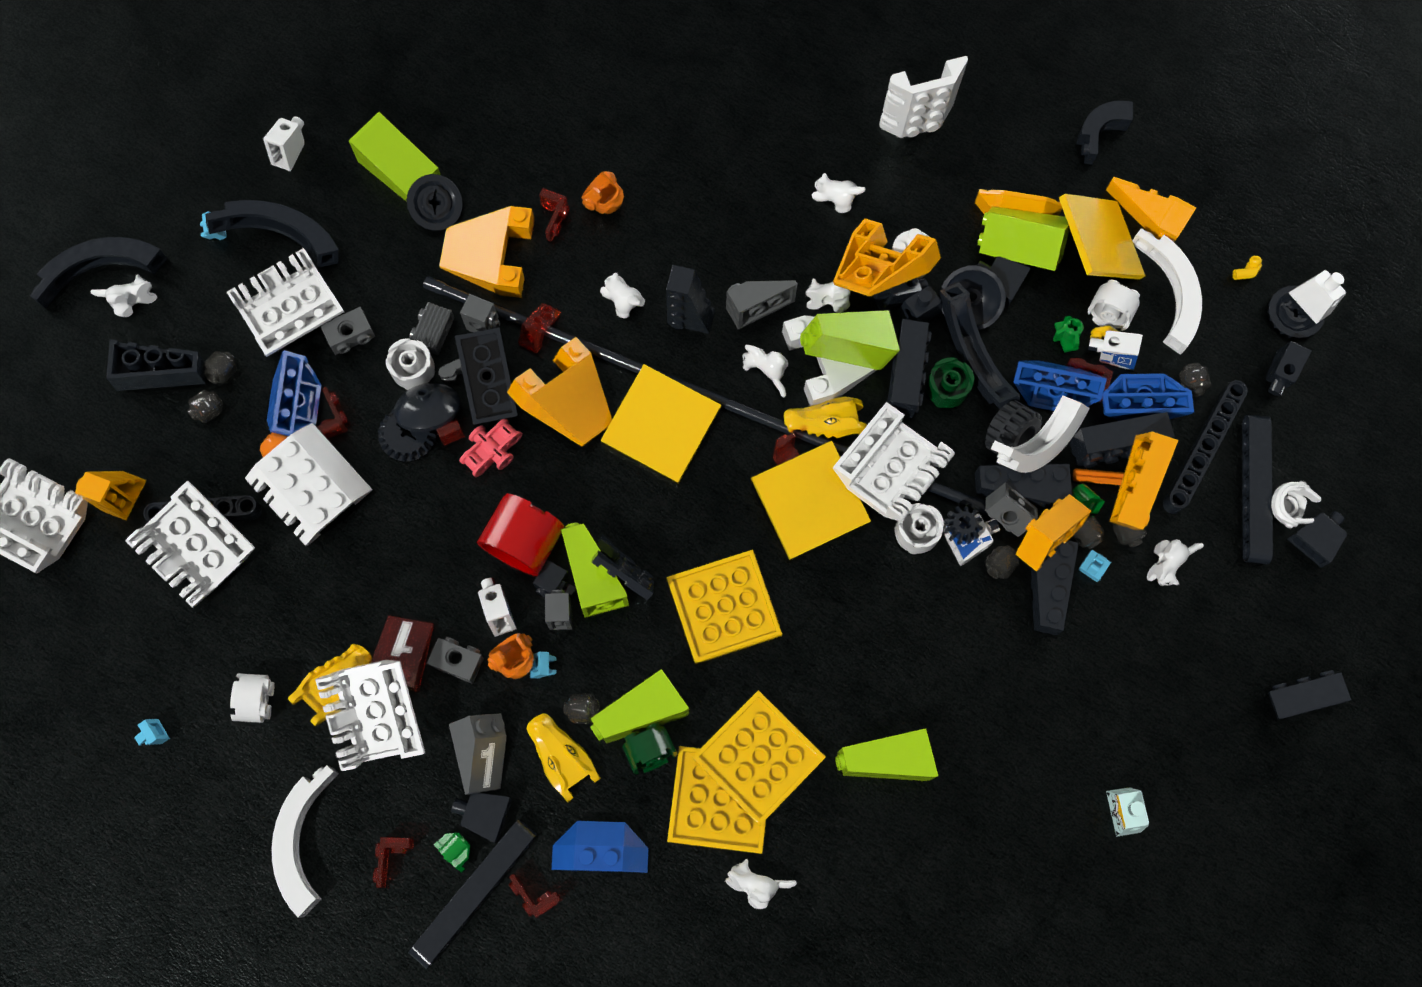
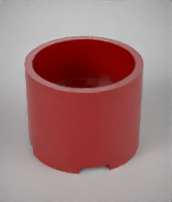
M506 493L478 539L477 544L507 565L529 575L538 576L562 533L561 529H564L565 526L549 512L545 511L544 513L541 509L531 505L530 501Z

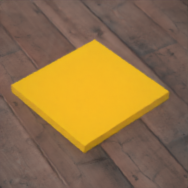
M1064 194L1059 197L1087 275L1139 280L1145 277L1118 201Z
M644 364L604 433L601 442L679 483L718 414L721 405Z
M832 441L751 478L789 560L871 522L860 498L846 488L833 470L840 456Z
M753 550L667 577L695 664L782 636Z
M758 690L692 758L760 826L826 756Z
M679 746L667 842L762 854L766 820L759 826L692 758L700 748Z

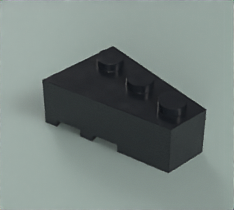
M1334 670L1320 673L1319 679L1311 680L1309 676L1295 680L1297 684L1287 687L1286 683L1272 686L1273 691H1270L1268 695L1277 720L1350 701L1351 697L1342 673L1335 674Z

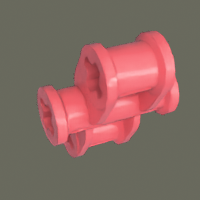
M507 418L500 420L488 433L485 431L486 428L480 425L469 435V440L476 444L461 456L460 462L466 464L473 471L472 475L474 477L482 475L494 462L497 464V468L502 470L513 460L514 456L506 451L520 440L522 433L516 431L509 424L510 421Z

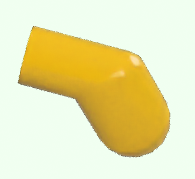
M1252 256L1244 269H1234V280L1256 277L1262 267V259L1259 256Z
M1108 325L1095 327L1091 331L1090 339L1091 337L1105 338L1106 331H1120Z

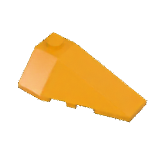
M1113 177L1106 189L1146 231L1152 233L1158 240L1165 235L1175 242L1196 207L1178 197L1170 195L1169 198L1157 195L1158 191L1153 189L1144 191L1137 184Z

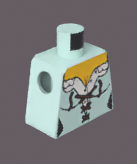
M1123 788L1106 791L1116 837L1141 833L1149 826L1141 790Z

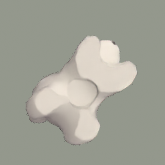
M824 173L815 182L817 191L813 192L812 198L820 202L831 201L835 204L837 212L846 213L851 210V203L854 197L862 194L866 189L865 187H857L851 181L830 180L826 173Z
M617 273L607 277L605 287H602L600 290L602 296L614 302L617 316L620 318L629 317L630 311L636 306L642 307L645 304V299L637 289L629 287Z
M139 274L136 275V279L132 283L114 285L108 289L91 290V294L97 297H106L107 302L114 309V313L120 317L132 315V306L136 303L149 304L157 299L155 293L149 292L152 288L151 283L141 278Z
M813 278L812 284L806 291V295L811 298L807 302V308L814 310L830 304L834 312L841 313L850 307L849 298L851 290L836 286L833 282L819 284Z
M745 345V349L748 352L743 353L742 356L743 369L748 371L753 367L759 368L773 381L784 398L786 390L780 379L788 367L787 359L778 352L772 351L766 354L760 348Z
M1177 539L1171 542L1168 540L1161 541L1154 549V553L1159 556V561L1150 568L1147 580L1153 581L1157 578L1161 586L1179 585L1175 576L1177 569L1187 560L1189 555L1203 548L1204 544L1195 543L1187 547Z
M745 859L743 863L733 866L731 871L728 872L729 877L726 879V883L734 890L746 892L748 903L756 909L766 908L778 888H791L797 884L795 880H773L767 876L752 873L748 867V859Z

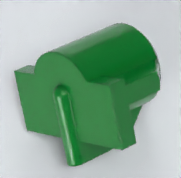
M1065 316L1064 321L1054 324L1056 333L1053 338L1054 342H1061L1064 353L1079 349V338L1084 329V325L1079 319Z
M1079 484L1072 490V496L1089 508L1091 513L1098 514L1105 502L1103 499H1100L1086 484Z
M460 833L445 834L434 846L447 862L460 872H463L465 868L462 865L469 859L470 843Z

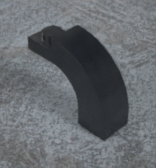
M1108 102L1098 106L1088 115L1077 138V144L1082 145L1081 155H1084V164H1093L1098 155V137L1101 132L1106 130L1127 131L1133 120V102Z

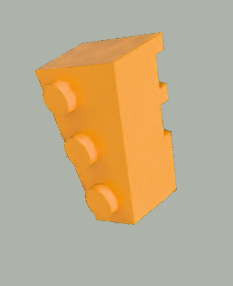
M124 471L85 472L84 476L77 482L75 493L99 510L127 520L147 480Z
M1070 494L1063 500L1059 498L1050 510L1045 509L1041 513L1038 520L1033 519L1026 527L1028 532L1015 555L1035 571H1038L1042 567L1046 556L1048 555L1051 558L1056 553L1054 549L1062 542L1065 544L1084 525L1091 510Z

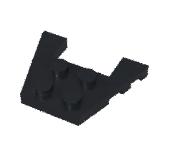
M602 534L596 544L614 562L598 550L592 558V563L597 567L602 565L608 570L607 574L613 578L617 575L625 582V586L648 600L654 591L653 576L646 570H641L630 557L621 552Z

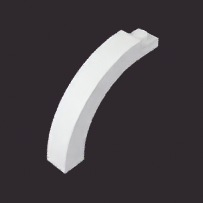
M1141 228L1133 239L1134 246L1148 255L1162 268L1170 280L1175 294V319L1163 343L1181 355L1194 338L1201 319L1202 295L1198 277L1186 255L1172 240L1165 235L1158 240L1152 233Z
M1062 395L1047 423L1029 441L1016 447H1009L994 441L991 449L998 452L997 463L1023 473L1032 472L1043 467L1054 459L1072 439L1090 408Z
M328 765L325 768H319L312 777L314 779L312 781L309 778L302 777L297 782L280 809L273 832L272 864L276 882L284 900L298 918L305 917L321 900L307 881L303 872L299 855V839L302 824L310 806L317 796L339 774L333 767Z

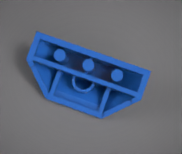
M285 350L282 352L272 382L267 414L270 432L290 436L311 423L316 425L321 383L308 364L306 356Z
M1032 360L1018 361L1013 382L1029 406L1055 411L1062 395L1078 401L1087 407L1100 401L1107 378L1080 368Z
M1120 374L1102 393L1104 415L1117 421L1168 412L1169 419L1194 413L1192 391L1184 388L1166 374Z
M577 821L553 845L551 870L648 873L649 848L625 822Z

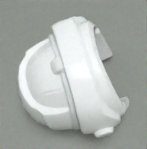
M1306 482L1284 483L1273 494L1271 502L1272 514L1287 528L1297 527L1298 524L1313 523L1314 518L1302 519L1307 504L1305 497L1312 502H1320L1321 497L1310 489Z

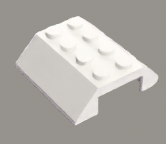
M967 56L946 61L941 79L910 86L905 71L893 74L890 78L884 102L883 113L879 123L880 127L900 138L914 137L919 133L926 131L934 132L939 129L954 104L968 61Z
M304 248L296 252L304 265L303 267H300L293 254L289 256V261L296 268L297 272L289 275L284 263L280 261L276 264L285 277L281 278L274 265L257 274L265 286L264 289H262L255 277L250 278L253 287L259 292L255 296L251 297L248 289L242 283L238 287L245 296V300L242 299L235 287L227 291V294L243 316L266 357L344 312Z
M886 402L834 465L833 470L850 492L881 515L897 521H903L908 511H911L913 508L912 504L904 498L918 501L921 495L933 483L934 478H937L939 475V471L933 466L944 468L955 453L943 442H940L937 448L902 423L904 414Z
M313 423L288 436L256 463L245 477L251 486L256 484L254 487L256 492L262 491L267 485L271 488L263 499L266 503L271 501L269 506L282 520L286 518L284 523L287 526L292 525L297 518L301 521L294 534L296 536L302 534L299 539L305 546H308L321 535L319 532L353 503L356 505L372 491V488Z
M9 458L0 467V474L5 477L0 485V554L38 573L60 559L85 520L88 501L71 490L64 496V486L33 470L28 472L26 476V466Z
M186 481L171 496L172 500L144 527L136 529L126 539V542L132 548H135L146 540L135 550L139 555L154 545L158 550L152 553L146 562L150 565L162 556L152 568L166 582L179 573L169 583L172 588L187 578L191 584L182 589L179 595L184 598L195 589L196 591L185 600L193 608L247 559L255 547L189 481Z
M382 660L342 669L315 679L318 690L326 689L319 692L320 698H328L335 694H338L340 698L338 701L323 706V709L326 713L331 712L325 716L330 734L336 735L332 737L333 743L339 744L349 739L352 741V745L336 751L337 757L341 758L338 760L341 771L355 769L365 761L399 754L402 759L425 753L400 661Z

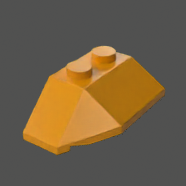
M979 189L975 204L984 214L985 212L988 213L992 207L1059 216L1062 210L1061 203L1054 199L1006 190L987 191Z

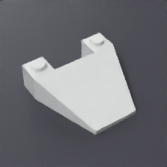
M804 315L783 323L782 333L789 351L803 347L800 343V334L813 320V316ZM816 357L823 375L806 380L804 391L809 405L814 406L834 398H839L876 370Z

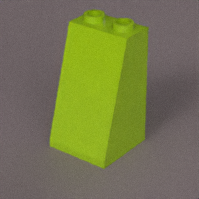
M380 112L349 140L357 161L405 201L408 190L418 178L429 174L441 175L438 167Z
M992 207L988 213L985 212L982 225H985L984 233H980L978 245L981 246L979 253L994 257L1000 256L1011 261L1055 271L1063 259L1070 227L1064 216Z
M889 310L817 314L800 334V343L804 347L806 355L875 370H881L900 351Z
M571 523L566 525L565 529H561L584 617L629 606L626 591L616 576L613 578L607 574L608 570L602 565L597 567L592 563L593 556L600 549L585 525Z
M661 669L591 718L593 725L590 728L599 741L604 739L606 743L625 738L631 733L645 731L653 723L659 722L660 725L686 717L689 714V707Z
M926 729L842 747L838 751L837 757H835L838 771L842 770L843 776L929 781L938 776Z

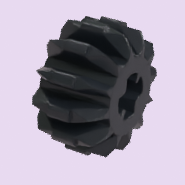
M957 506L954 512L949 511L947 513L948 518L943 523L948 527L944 529V533H951L950 541L957 538V544L961 545L964 539L968 545L972 542V539L977 540L979 538L978 532H981L983 527L979 525L982 522V518H975L977 510L970 513L968 506H965L963 511ZM962 522L966 524L964 529L960 527V524H962Z

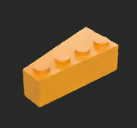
M1155 432L1136 435L1110 522L1133 530H1143L1147 526L1150 519V511L1178 443L1177 439Z

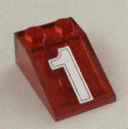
M388 616L373 655L372 663L382 660L400 661L408 690L419 692L434 624Z

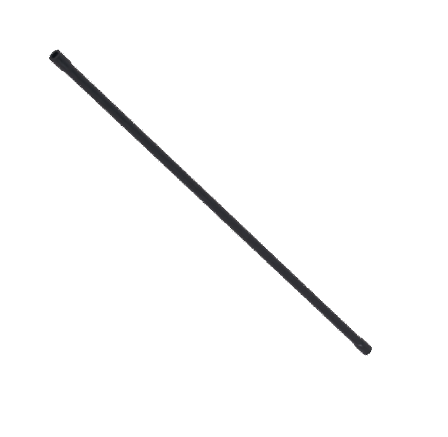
M430 276L426 277L423 288L445 295L462 303H465L469 296V293L449 286ZM494 304L499 318L564 344L575 338L573 335ZM578 338L593 356L635 373H639L644 365ZM652 368L715 401L724 409L818 447L832 441L838 454L841 456L849 448L821 435L819 437L816 434L809 435L806 430L801 431L797 429L790 433L784 424V420ZM935 481L927 489V491L968 506L971 510H977V512L988 516L985 511V500L969 496Z

